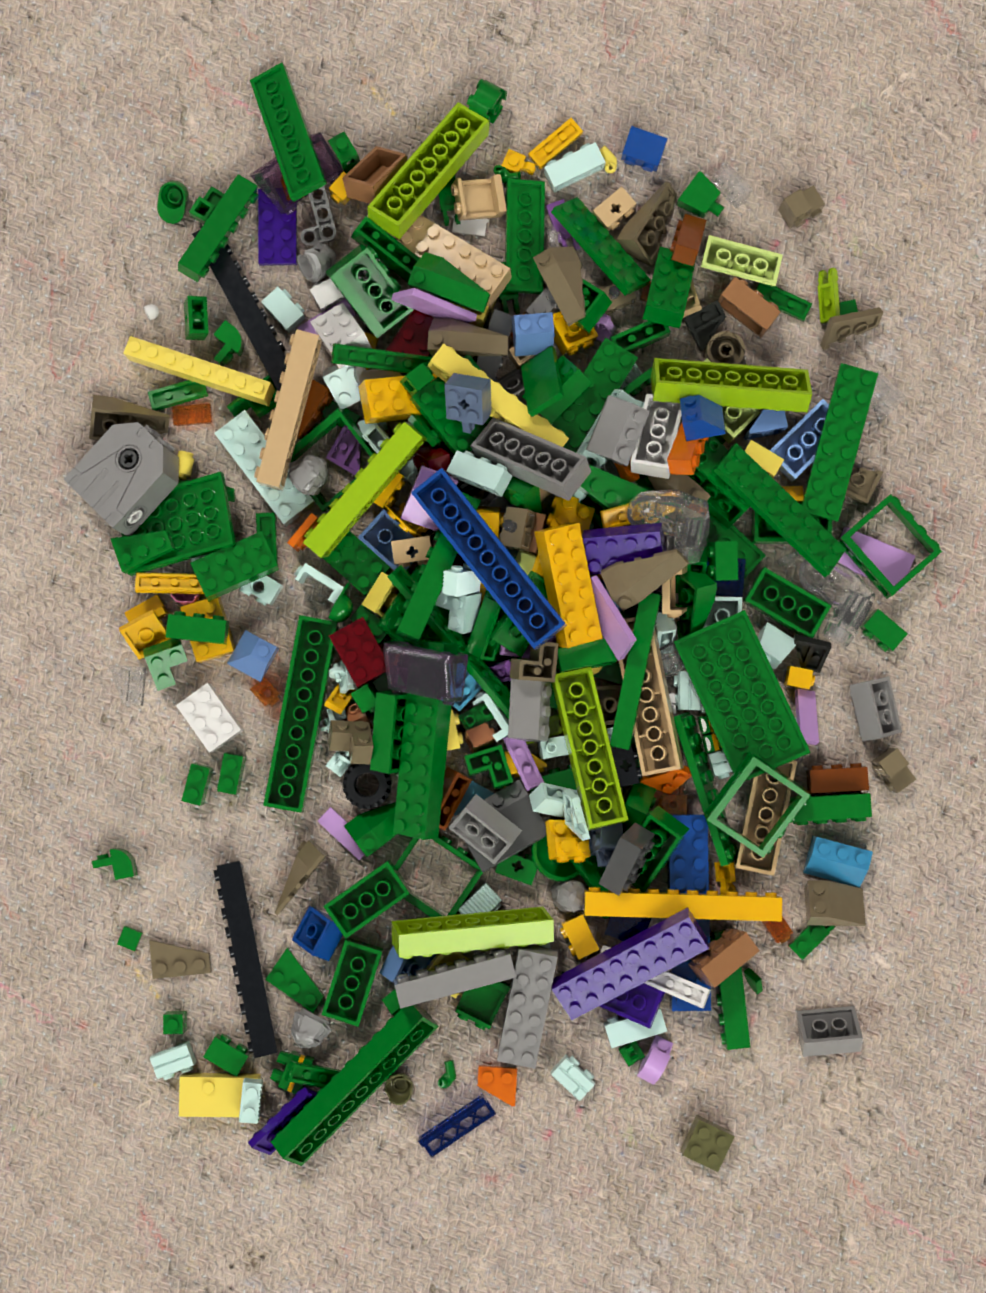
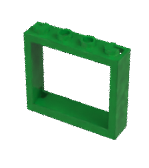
M337 408L295 445L291 462L296 461L341 421L345 423L370 457L376 452L369 445V442L362 437V432L345 410ZM341 490L329 501L326 500L321 492L316 496H310L322 511H330V504L336 498H341L344 493Z
M892 494L882 500L837 540L846 548L845 553L886 599L893 596L942 552L939 544L927 535L926 529L916 523L914 516L909 511H906L901 506L900 500L892 496ZM886 505L930 553L894 586L850 538Z
M749 752L704 812L706 820L764 858L766 854L773 850L777 839H780L785 834L789 823L795 821L801 807L807 805L810 794L805 788L752 752ZM756 766L798 794L760 846L718 819V816Z
M443 835L441 838L438 836V838L432 840L477 870L447 914L448 916L457 913L483 872L475 858L472 859L467 856L468 852L462 847L458 846V848L452 846V841ZM418 838L411 840L395 864L397 870L400 869L418 842ZM412 892L403 898L430 917L446 916Z

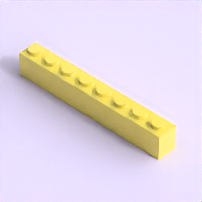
M132 336L129 337L123 352L132 362L268 407L275 392L274 386L269 381Z
M445 344L440 347L427 366L432 373L444 382H447L453 373L490 379L484 371L475 368L468 359L462 358L452 347ZM491 380L492 410L490 416L492 418L494 417L561 447L566 444L569 438L562 430L556 429L546 418L540 417L538 414L532 417L528 413L527 405L520 402L517 396L503 389L500 383Z

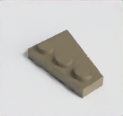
M878 307L830 317L820 346L823 350L830 348L829 344L836 341L839 343L844 342L846 337L854 333L859 335L877 327L883 311Z
M853 468L845 496L866 506L874 493L883 471Z
M149 940L153 979L212 972L209 952Z

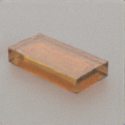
M210 403L172 406L174 426L212 423Z

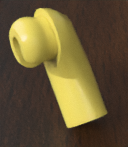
M604 145L600 149L606 162L604 169L607 173L611 174L616 171L617 158Z

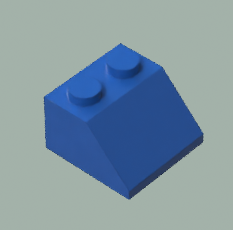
M631 126L621 160H624L626 164L631 166H641L645 171L657 172L668 138Z
M701 395L680 398L682 424L686 441L726 434L721 405Z
M309 905L292 940L312 956L330 961L343 934L328 914Z

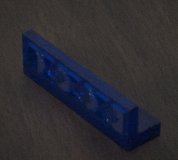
M481 1094L419 1136L418 1142L422 1148L425 1147L432 1158L494 1116L496 1112L485 1095ZM485 1105L490 1111L485 1116L476 1115L477 1110ZM467 1117H473L472 1125L469 1127L460 1126L462 1120ZM451 1128H457L454 1137H444L446 1131ZM436 1138L441 1139L440 1146L432 1150L428 1143Z

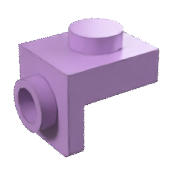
M603 314L595 325V330L598 334L596 340L603 342L605 337L610 340V337L613 336L616 330L611 317Z

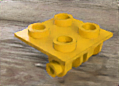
M405 502L399 506V511L384 504L388 509L387 514L392 519L399 521V526L405 532H409L414 537H424L422 533L429 530L428 528L400 519L406 504Z

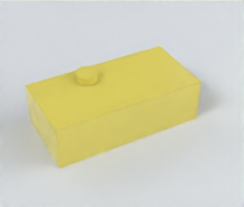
M183 1073L179 1081V1117H239L244 1078L261 1079V1074L239 1073L236 1077L231 1073Z

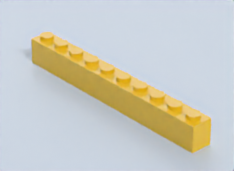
M589 887V890H584L585 916L668 918L688 907L695 919L782 922V897L777 896L775 892H765V896L757 895V892H746L745 895H738L737 891H726V894H718V891L707 890L706 894H699V890H687V893H679L677 889H667V893L659 892V889H648V892H640L639 888H629L627 892L623 891L618 896L610 890L601 891V887Z

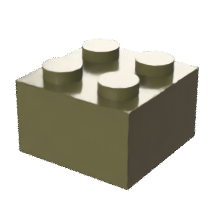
M696 1115L680 1151L683 1156L718 1172L735 1136L732 1131Z

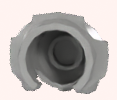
M323 243L314 244V247L306 250L304 255L298 254L297 263L301 273L312 283H317L327 275L326 271L335 265L336 262L335 252Z
M304 456L302 459L289 463V479L301 493L316 496L327 481L329 474L327 463L324 459L317 456Z
M572 879L555 881L550 889L553 904L560 911L568 915L584 913V890L588 889L581 882Z
M304 1008L301 1011H295L291 1035L297 1046L303 1049L320 1045L323 1039L332 1031L329 1026L330 1021Z

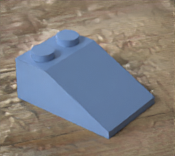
M383 509L358 538L388 566L395 570L399 565H394L391 541L415 537L409 532H405L399 526L400 523L392 519L387 514V511ZM410 547V550L406 552L407 555H411V558H414L418 550Z

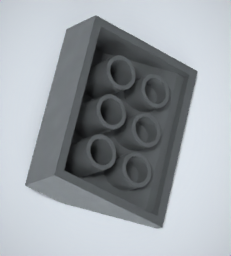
M520 780L484 799L522 830L509 849L493 864L467 842L466 844L481 871L485 872L547 836L546 825L539 813L533 812L529 795Z

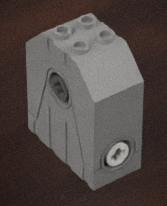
M139 422L115 424L106 431L64 480L112 528L126 536H131L178 485L179 457L174 453L176 449L163 440V437L147 424L145 426Z

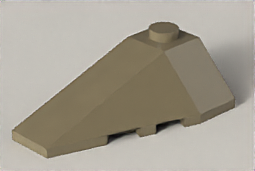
M665 181L625 224L616 239L629 255L650 266L655 261L659 248L662 247V244H660L662 234H666L667 228L665 224L667 217L671 216L677 193L669 181Z
M550 247L533 257L568 326L586 317L585 299L582 290L583 278L581 277L582 262L575 248Z
M433 318L428 331L427 350L433 357L440 347L445 344L452 347L460 356H508L509 337L453 318Z
M93 395L89 439L99 440L112 425L139 422L143 426L147 424L159 434L168 433L170 415L114 397Z
M670 474L669 479L646 475L652 483L656 494L675 492L678 511L668 515L681 527L711 497L688 475Z
M678 549L655 553L653 557L641 559V557H637L631 562H616L601 570V576L611 599L624 611L641 602L687 566L689 561Z
M311 839L308 842L304 840L297 848L300 852L296 855L275 910L277 916L328 855L325 850Z

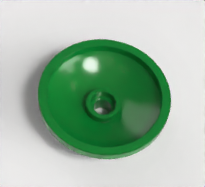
M547 836L532 844L531 850L534 864L545 877L554 881H567L579 874L570 860L565 863L549 860Z

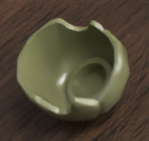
M398 1072L392 1074L385 1084V1093L389 1097V1102L396 1105L406 1104L414 1092L413 1081L405 1073Z

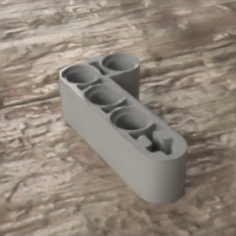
M324 186L317 189L323 192V197L319 200L312 197L313 192L309 193L317 226L306 228L301 232V240L306 246L331 242L337 235ZM324 208L328 211V216L325 219L318 217L317 213L320 209ZM326 227L333 229V235L329 238L324 237L322 233ZM312 232L315 235L313 242L308 243L304 240L306 233Z

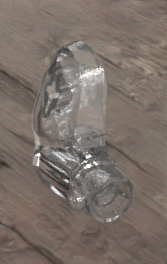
M679 490L640 492L631 499L627 509V518L631 525L662 523L663 535L674 536L673 549H678L689 561V564H695L700 561L707 544L706 540L710 528V511L706 500Z
M805 559L799 569L800 583L807 591L820 597L822 601L831 605L833 609V616L829 617L822 634L834 643L847 648L858 634V628L866 620L875 595L874 591L852 569L840 562L824 578Z

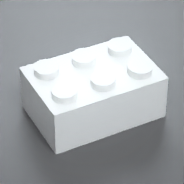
M344 303L333 307V309L310 321L314 331L320 336L323 346L331 357L333 343L372 348L364 331ZM336 364L339 369L345 366L341 364Z
M211 683L205 684L176 705L209 753L216 751L244 731Z

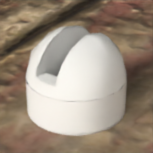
M148 304L143 307L149 321L158 317L159 309L156 305Z

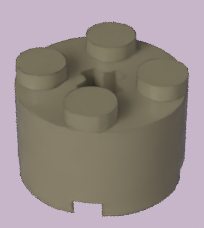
M728 331L718 332L708 342L704 351V358H708L711 362L740 364L744 358L745 344L742 338L735 333ZM721 351H728L727 356L722 354Z

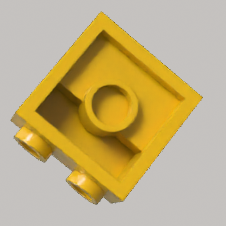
M561 311L553 314L554 333L556 335L554 341L562 355L568 353L571 356L579 351L578 348L588 349L594 345V341L598 337L594 327L588 333L575 323L568 326Z
M555 496L551 505L554 510L553 513H549L546 524L550 528L566 523H579L581 534H583V531L588 530L595 508L579 503V499L573 496L569 501Z
M153 609L119 627L120 633L139 660L144 658V648L171 639L165 637L166 626L162 620L160 621Z
M565 820L545 821L549 860H557V863L574 860V863L585 862L586 858L591 857L589 839L582 841L565 824Z

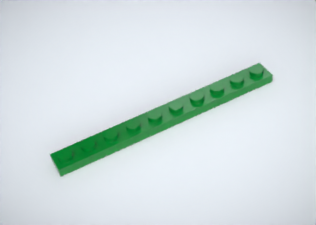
M400 565L387 577L405 599L411 600L413 593L410 590L415 580ZM434 605L427 624L442 641L458 644L456 659L460 661L468 673L509 719L510 692L482 659L465 651L468 642L460 633L448 629V619Z

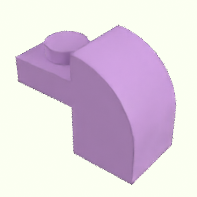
M655 1035L648 1054L642 1060L637 1077L654 1085L668 1064L673 1043Z

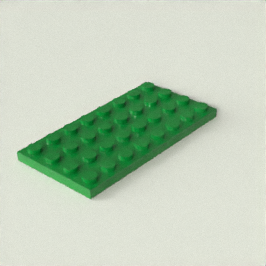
M745 610L673 642L733 773L749 752H752L774 768L811 753ZM756 766L745 781L766 772Z

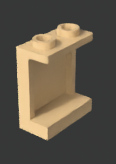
M501 174L493 175L491 179L461 181L460 177L456 178L451 185V193L455 197L454 212L458 215V221L500 218L507 212Z
M687 566L662 584V614H667L668 618H679V616H682L687 611V607H676V575L686 573Z

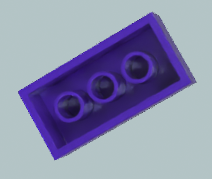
M662 523L584 530L582 534L590 575L601 574V570L619 561L624 563L631 562L637 557H641V559L653 557L655 553L666 551Z

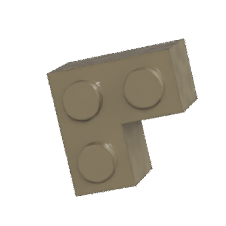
M813 185L804 191L799 189L784 198L778 211L790 229L794 226L798 228L806 223L807 218L819 216L825 203Z
M545 642L537 650L531 646L529 660L511 658L510 678L555 682L559 643Z
M331 720L328 733L329 751H348L351 764L370 765L374 746L369 722Z
M888 748L871 761L874 765L872 767L873 771L878 776L881 775L885 780L884 785L890 792L899 793L916 780L907 767L909 765L908 761L898 748Z

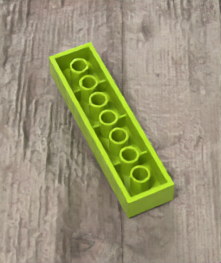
M458 102L367 206L368 218L383 230L400 239L489 135V120Z
M654 358L651 372L653 401L680 403V398L701 395L721 406L808 412L812 397L807 369Z
M399 423L394 428L393 432L395 434L390 439L386 438L380 445L382 449L379 453H374L368 459V466L365 469L361 468L354 476L356 480L352 484L348 483L342 490L344 494L341 498H336L329 506L331 508L330 511L326 514L323 513L318 518L317 523L319 524L314 529H309L304 535L306 539L303 543L320 558L329 556L427 440L410 423Z
M587 667L556 674L555 682L551 683L588 831L628 821V816L592 668Z
M543 906L391 921L392 944L399 958L411 959L413 956L431 957L433 954L450 955L452 952L469 953L471 950L489 951L491 948L508 949L510 946L527 947L529 944L546 945L549 942H554V920Z

